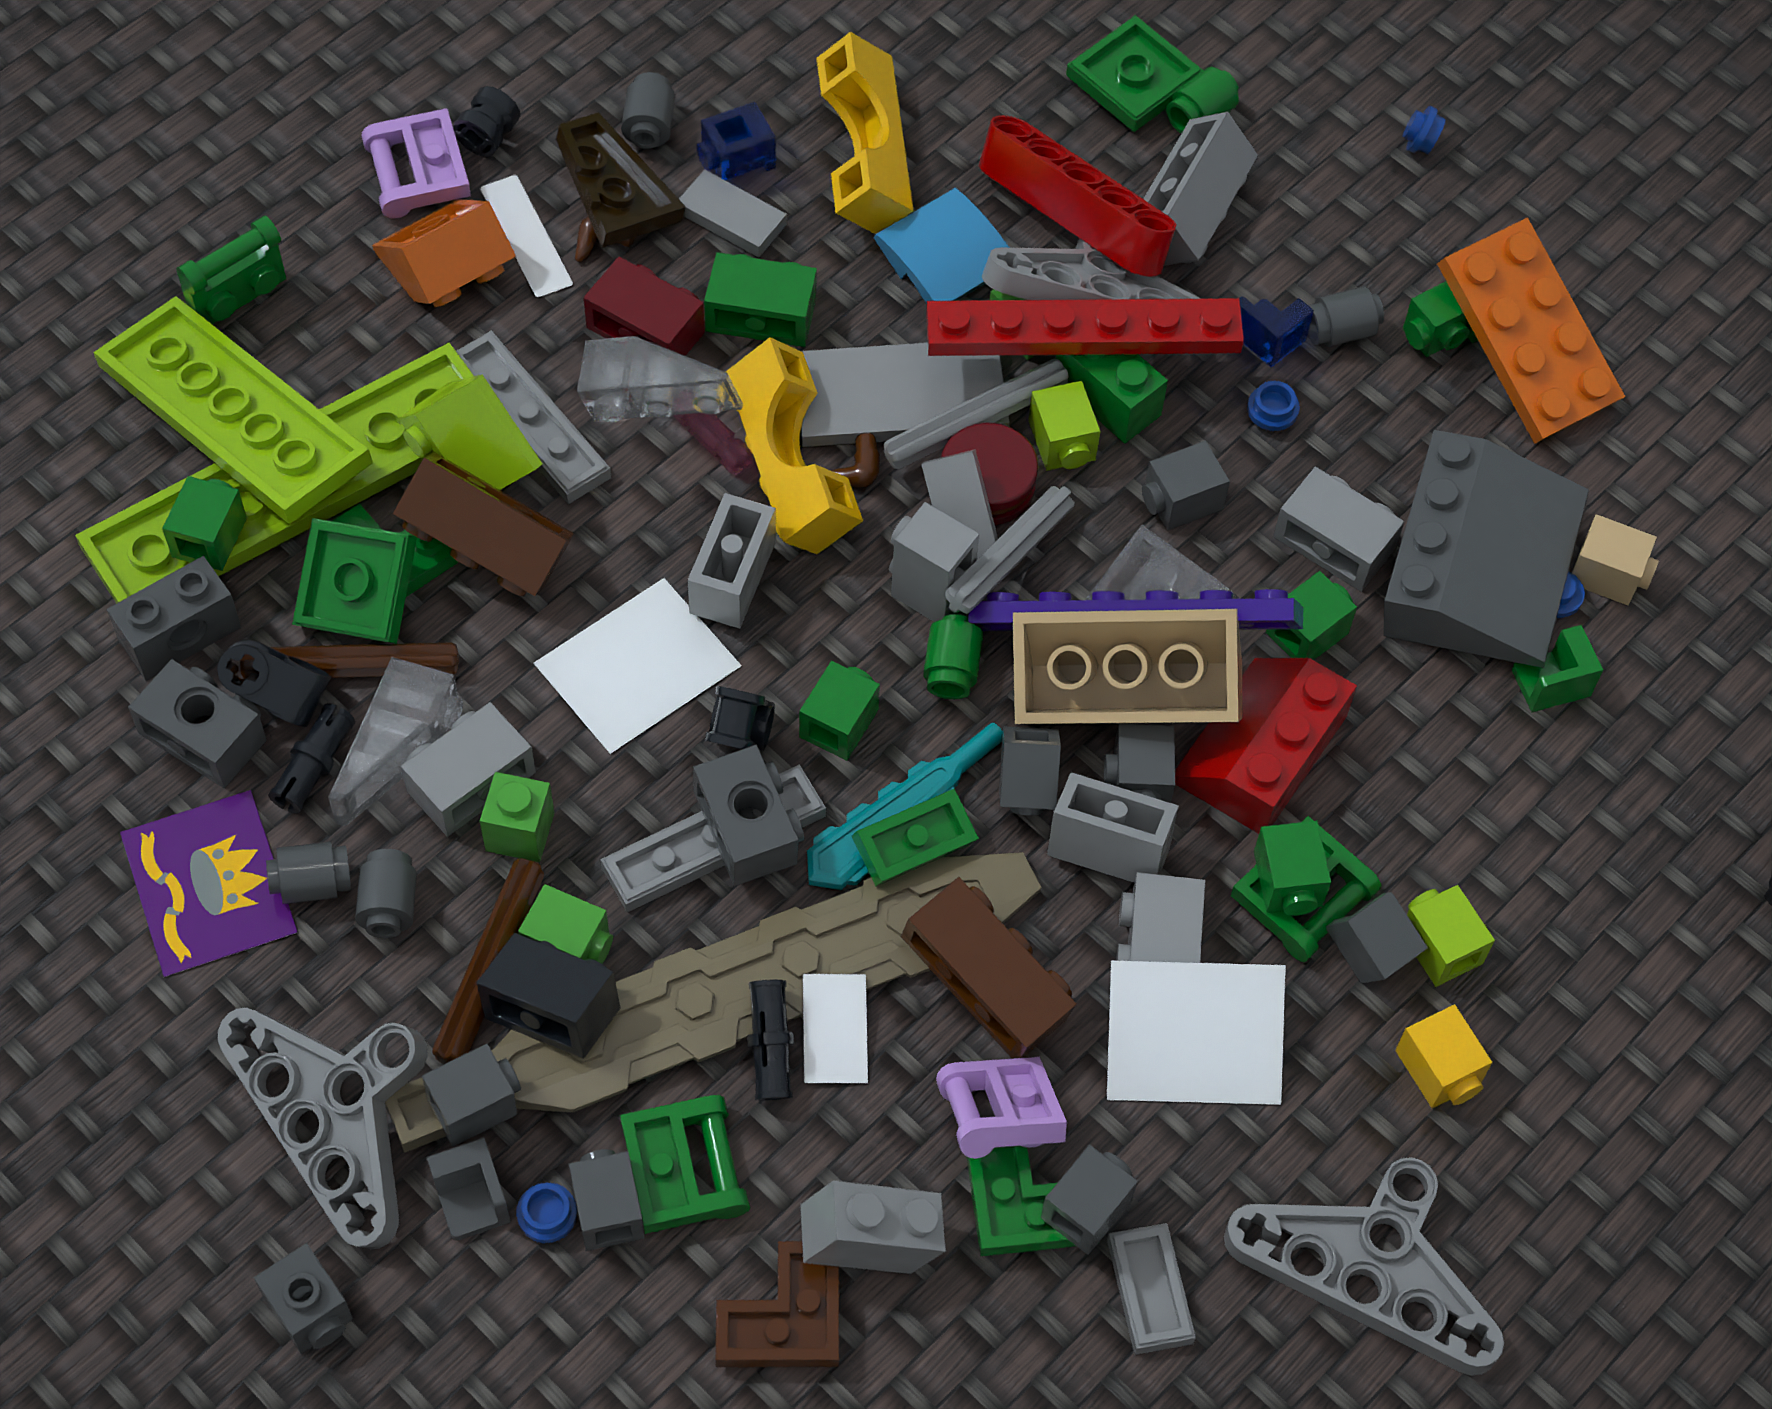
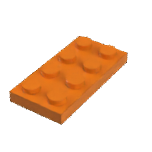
M1528 217L1445 257L1437 263L1534 444L1625 397Z

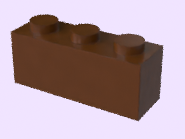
M435 452L423 458L393 512L394 515L404 520L402 527L407 532L427 542H431L434 537L452 548L449 554L455 560L473 569H478L482 565L499 575L496 580L499 585L519 596H525L527 592L536 596L544 588L574 533Z
M958 877L908 919L900 937L1012 1059L1024 1058L1067 1020L1077 1004L1071 998L1072 991L1066 981L1052 970L1047 972L1032 956L1033 950L1027 939L1016 929H1007L993 914L994 908L988 897L975 886L969 888Z

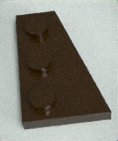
M599 112L559 124L556 142L602 248L682 221L686 206Z

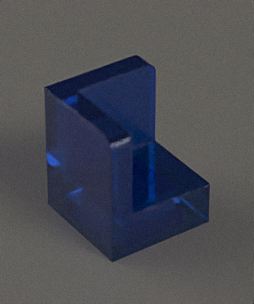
M1244 296L1239 298L1244 338L1243 344L1268 366L1273 367L1307 340L1314 310L1300 298L1283 311H1280L1267 299H1262L1253 305Z

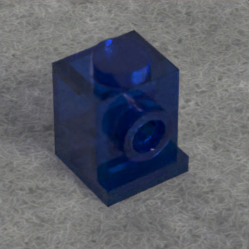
M755 101L701 120V142L696 144V149L701 165L705 170L711 171L715 169L720 178L728 180L761 167H765L766 171L776 169V136Z

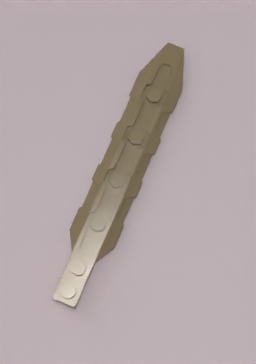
M1023 852L942 857L879 886H875L872 878L864 880L861 887L802 910L797 907L788 909L760 920L758 927L699 950H694L690 947L654 961V965L650 969L616 981L621 1008L584 1059L514 1030H511L491 1051L497 1062L507 1058L519 1080L521 1090L514 1093L516 1109L575 1112L628 1091V1085L693 1059L701 1062L736 1048V1042L747 1038V1035L753 1034L749 982L773 979L786 980L788 1022L798 1017L803 1018V974H866V990H869L904 975L912 978L930 971V968L900 936L908 919L958 877L969 888L975 886L988 897L994 908L993 914L1002 924L1040 893L1042 887ZM422 1077L406 1083L385 1101L386 1109L404 1153L446 1137L439 1120L426 1098Z

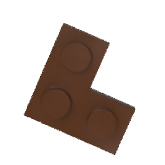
M778 1241V1300H716V1367H839V1267L803 1263L802 1241Z

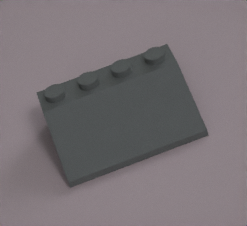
M1434 430L1384 600V636L1544 668L1589 489L1487 439Z

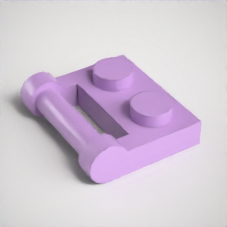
M447 108L368 125L362 131L363 144L366 151L372 154L382 194L379 196L381 210L387 218H401L414 208L471 196L468 178ZM404 142L415 183L401 186L391 148L394 144Z
M1040 1057L955 1062L945 1065L937 1073L936 1081L940 1094L944 1099L950 1101L959 1126L956 1136L960 1150L965 1156L975 1159L981 1158L989 1154L994 1147L1022 1146L1031 1148L1046 1143L1065 1142L1067 1121ZM972 1091H986L995 1117H980Z

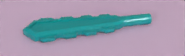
M990 723L950 756L936 758L931 763L920 761L908 770L907 780L902 783L891 782L878 791V800L871 805L860 804L847 814L845 824L840 827L829 826L813 838V846L807 850L808 885L842 890L848 884L857 885L869 872L853 841L852 835L857 830L957 787L962 774L1002 742L1003 731L995 723Z

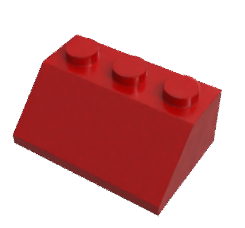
M1254 658L1242 675L1243 718L1239 722H1209L1175 769V785L1259 834L1261 827L1274 824L1346 719L1357 685L1310 658Z

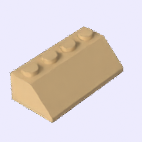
M1238 609L1013 613L1015 724L1239 722L1243 718L1242 656Z

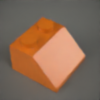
M457 199L372 245L376 255L412 300L426 304L433 303L434 307L445 305L457 299L462 294L459 288L476 279L477 283H483L499 276L505 271L502 264L516 257L490 202Z

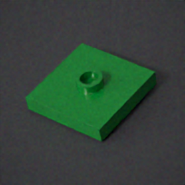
M1135 15L1068 63L1066 76L1135 132L1164 111L1171 102L1172 95L1204 70Z
M312 518L292 625L397 644L417 537L410 534Z

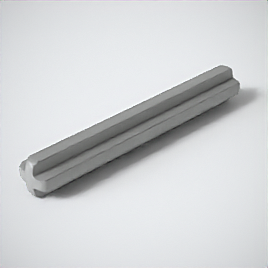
M1058 359L1045 362L885 441L884 455L894 469H901L945 447L954 434L968 426L979 423H994L1030 405L1032 391L1068 384V372Z
M1051 486L946 590L945 598L950 602L948 608L954 613L959 611L966 614L970 613L1074 508L1075 502L1069 496L1071 491L1065 486L1060 489Z

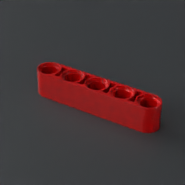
M1005 115L992 118L979 162V168L982 172L1131 273L1147 277L1161 274L1177 226L1171 217L1029 123L1019 118Z

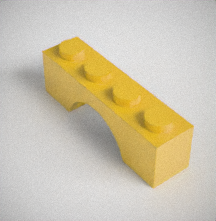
M849 32L817 57L821 96L836 110L845 123L854 146V157L831 173L835 212L864 229L877 234L913 212L895 73L891 55L854 33Z
M769 337L725 372L732 391L731 401L740 414L746 432V445L754 455L760 472V486L768 497L771 507L776 508L777 534L788 545L818 554L863 522V518L848 477L816 464L805 465L800 451V430L805 413L818 393L803 352Z

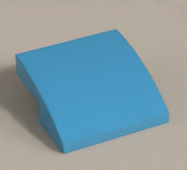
M957 188L950 190L873 237L900 279L908 275L926 304L927 301H958L986 283L982 279V273L991 250L1002 247L1010 248L983 213Z

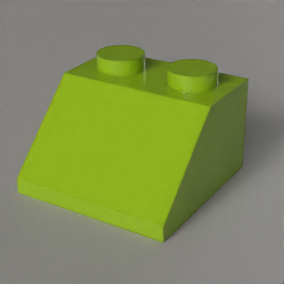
M483 374L447 383L399 418L406 429L403 432L404 439L417 456L424 458L435 452L499 490L543 465Z

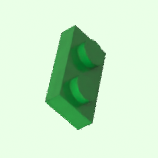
M955 788L857 830L852 835L853 841L875 886H879L965 848L979 839Z

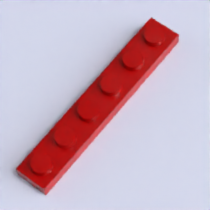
M1239 298L927 301L926 309L928 356L1241 353L1244 342Z

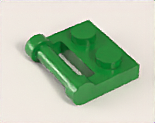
M264 215L250 224L251 230L195 263L189 260L176 268L186 304L209 323L214 324L217 321L227 319L235 310L256 297L271 292L279 283L287 279L278 245L281 242V236L267 216Z
M1307 816L1302 822H1308V821H1314V820H1312L1309 816ZM1319 826L1330 877L1337 873L1345 880L1346 884L1303 926L1291 915L1285 914L1284 911L1266 912L1256 865L1233 886L1231 897L1282 941L1287 952L1301 962H1306L1319 950L1318 942L1328 933L1326 926L1335 919L1344 918L1361 900L1369 901L1382 889L1377 875L1321 826Z
M710 1095L620 1115L645 1234L713 1218H735L746 1214L750 1210L747 1191L739 1187L724 1123L729 1114L723 1096ZM694 1124L701 1126L716 1190L714 1193L699 1196L684 1130L685 1126Z

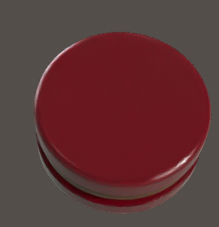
M996 423L974 424L958 431L946 443L941 458L976 449L994 525L1004 524L1019 517L1029 507L1035 494L1038 460L1031 443L1018 431Z

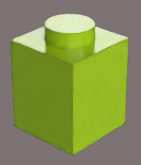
M1082 381L1032 391L1028 421L1046 471L1062 467L1074 469L1083 466L1087 462L1096 460L1100 429Z
M1458 885L1441 893L1437 889L1428 890L1410 902L1407 916L1428 947L1416 958L1435 987L1484 964L1495 939Z

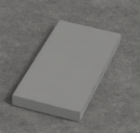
M927 343L801 351L805 356L818 393L808 407L801 425L802 447L855 444V438L863 433L874 435L876 442L887 441L1003 384L1000 355L928 356ZM1009 416L994 423L1009 427Z

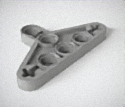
M1080 238L1075 249L995 248L991 250L982 273V279L989 287L1001 293L1026 300L1201 299L1158 276L1147 277L1131 273Z
M237 1008L228 1013L221 1021L218 1029V1043L221 1051L339 1235L348 1244L356 1247L378 1249L387 1245L396 1235L399 1226V1212L385 1101L414 1078L424 1067L428 1057L427 1044L424 1037L415 1029L398 1023H388L377 1028L350 1052L344 1054L267 1014L249 1008ZM246 1025L256 1027L250 1034L251 1039L259 1050L268 1053L260 1057L254 1048L241 1045L246 1038L243 1031ZM403 1035L409 1043L408 1057L400 1066L391 1068L385 1059L387 1044L393 1038ZM284 1065L289 1073L288 1086L279 1096L271 1097L266 1089L268 1074L273 1068ZM358 1073L364 1081L362 1097L356 1103L346 1106L340 1096L342 1082L347 1076ZM313 1110L319 1119L318 1132L311 1141L301 1143L295 1133L296 1123L302 1114ZM343 1157L349 1165V1177L341 1188L332 1190L325 1180V1172L332 1160ZM365 1185L368 1187V1192H362ZM355 1198L362 1208L376 1211L377 1214L371 1219L374 1230L372 1232L359 1230V1227L365 1222L363 1214L357 1205L344 1202Z
M1410 1157L1401 1158L1392 1163L1386 1171L1370 1207L1249 1204L1236 1209L1228 1221L1224 1234L1225 1247L1230 1255L1240 1263L1460 1373L1481 1375L1490 1370L1502 1354L1504 1340L1502 1331L1496 1322L1420 1232L1438 1188L1436 1174L1422 1160ZM1402 1174L1415 1176L1424 1186V1197L1412 1202L1403 1200L1394 1191L1393 1179ZM1251 1223L1262 1227L1260 1237L1264 1239H1258L1254 1246H1249L1243 1242L1245 1232L1241 1230H1247ZM1377 1224L1392 1226L1401 1236V1248L1394 1252L1379 1250L1370 1240V1229ZM1281 1231H1284L1292 1236L1285 1243L1278 1262L1270 1257L1279 1241ZM1304 1247L1315 1250L1323 1260L1324 1267L1322 1272L1315 1276L1300 1274L1291 1263L1292 1252ZM1353 1275H1364L1371 1278L1378 1287L1379 1294L1377 1300L1366 1304L1356 1302L1347 1292V1279ZM1410 1302L1424 1304L1433 1314V1327L1427 1331L1419 1332L1412 1330L1402 1319V1307ZM1448 1313L1458 1319L1450 1329V1334L1443 1344L1437 1341L1436 1338L1445 1327ZM1472 1332L1482 1336L1481 1347L1487 1350H1480L1476 1357L1465 1353L1467 1343L1461 1339H1467Z

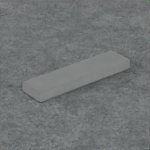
M492 330L456 351L474 376L483 374L543 463L538 470L567 504L572 503L611 479L610 467Z
M800 764L779 774L783 785V793L779 794L785 810L792 808L795 810L802 828L826 817V807ZM753 808L744 809L738 813L747 819H755L763 815L761 811ZM702 811L600 859L601 868L627 913L725 866Z

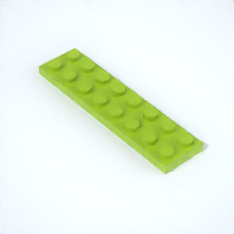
M447 343L319 409L369 449L373 464L291 524H288L216 463L191 475V477L205 481L218 479L228 483L235 489H239L247 520L223 571L214 569L216 574L221 576L310 529L312 518L327 520L416 473L423 458L417 456L408 446L403 436V432L406 429L399 418L447 383L474 376L452 345ZM186 478L75 535L80 548L116 604L191 563L171 556L162 530Z

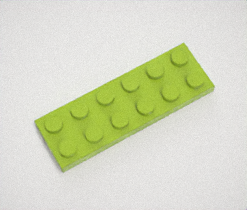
M177 296L93 352L98 366L288 524H291L373 464L370 451L365 445Z

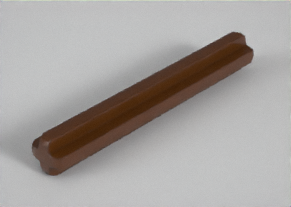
M452 642L271 647L285 655L296 657L322 669L331 678L454 675L458 672L459 667L458 648ZM245 654L240 660L241 675L244 679H247L251 673L258 675L260 673L252 667L255 658L248 654Z
M518 858L512 864L432 1048V1054L435 1056V1059L442 1064L467 1054L471 1048L484 1017L476 982L514 933L518 934V930L532 906L544 878L541 865L534 861Z

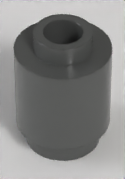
M653 72L637 75L627 88L621 131L623 136L637 147L653 148L666 143L670 138L675 93L670 81L666 77Z
M1365 286L1317 297L1315 303L1307 305L1304 310L1307 333L1314 345L1324 343L1327 347L1375 336L1378 332L1379 324L1384 322V309L1381 299L1377 294H1371Z
M331 841L277 847V859L266 860L269 893H281L282 904L337 898V892L351 891L346 845L332 847Z
M395 849L374 850L367 855L366 863L360 867L355 921L359 926L366 929V932L371 936L393 938L402 931L409 929L413 924L417 871L412 866V858L407 853Z

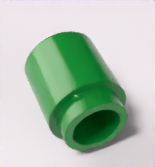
M1215 67L1206 68L1172 95L1171 102L1166 108L1170 123L1182 134L1190 119L1231 112L1239 103L1237 82L1227 71Z
M956 614L946 615L942 620L936 621L930 626L923 677L927 681V690L937 697L944 699L966 698L970 694L971 687L977 683L983 631L978 626L968 622V617Z

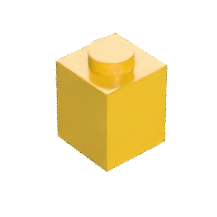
M1455 1004L1405 1028L1395 1050L1431 1108L1448 1100H1451L1453 1105H1459L1473 1098L1483 1089L1482 1081L1493 1063Z

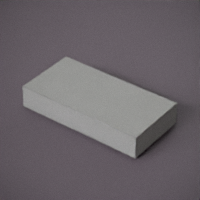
M705 169L679 198L686 206L683 215L685 218L758 258L787 225L786 213Z
M976 449L923 462L922 468L932 506L979 533L978 559L998 537Z
M1163 1223L1109 1233L1107 1242L1134 1355L1194 1344L1196 1336L1168 1224Z

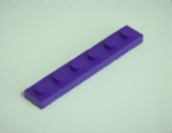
M1276 589L1256 590L1254 599H1233V592L1225 590H1204L1200 592V599H1179V593L1157 590L1146 592L1145 600H1125V594L1122 592L1097 591L1092 593V600H1072V594L1065 592L1039 593V601H1019L1018 594L992 592L987 595L986 601H981L969 613L968 622L978 626L982 631H1013L1014 612L1238 609L1239 630L1303 629L1304 607L1294 598H1288L1287 591Z

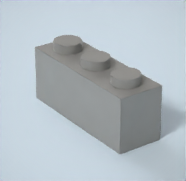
M1229 112L1190 119L1144 197L1145 201L1171 217L1177 225L1164 266L1192 263L1199 260L1206 252L1207 244L1219 223L1226 217L1227 209L1239 188L1246 182L1247 174L1258 157V154Z

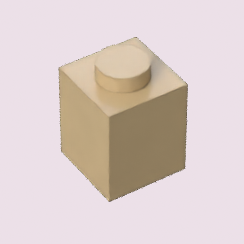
M1596 514L1583 542L1572 574L1581 581L1585 590L1629 605L1637 587L1647 590L1659 562V560L1650 557L1657 537Z

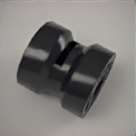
M490 86L482 87L471 101V110L463 111L453 125L455 136L472 153L484 157L492 156L503 141L502 134L510 132L521 117L520 110L513 99L502 90Z

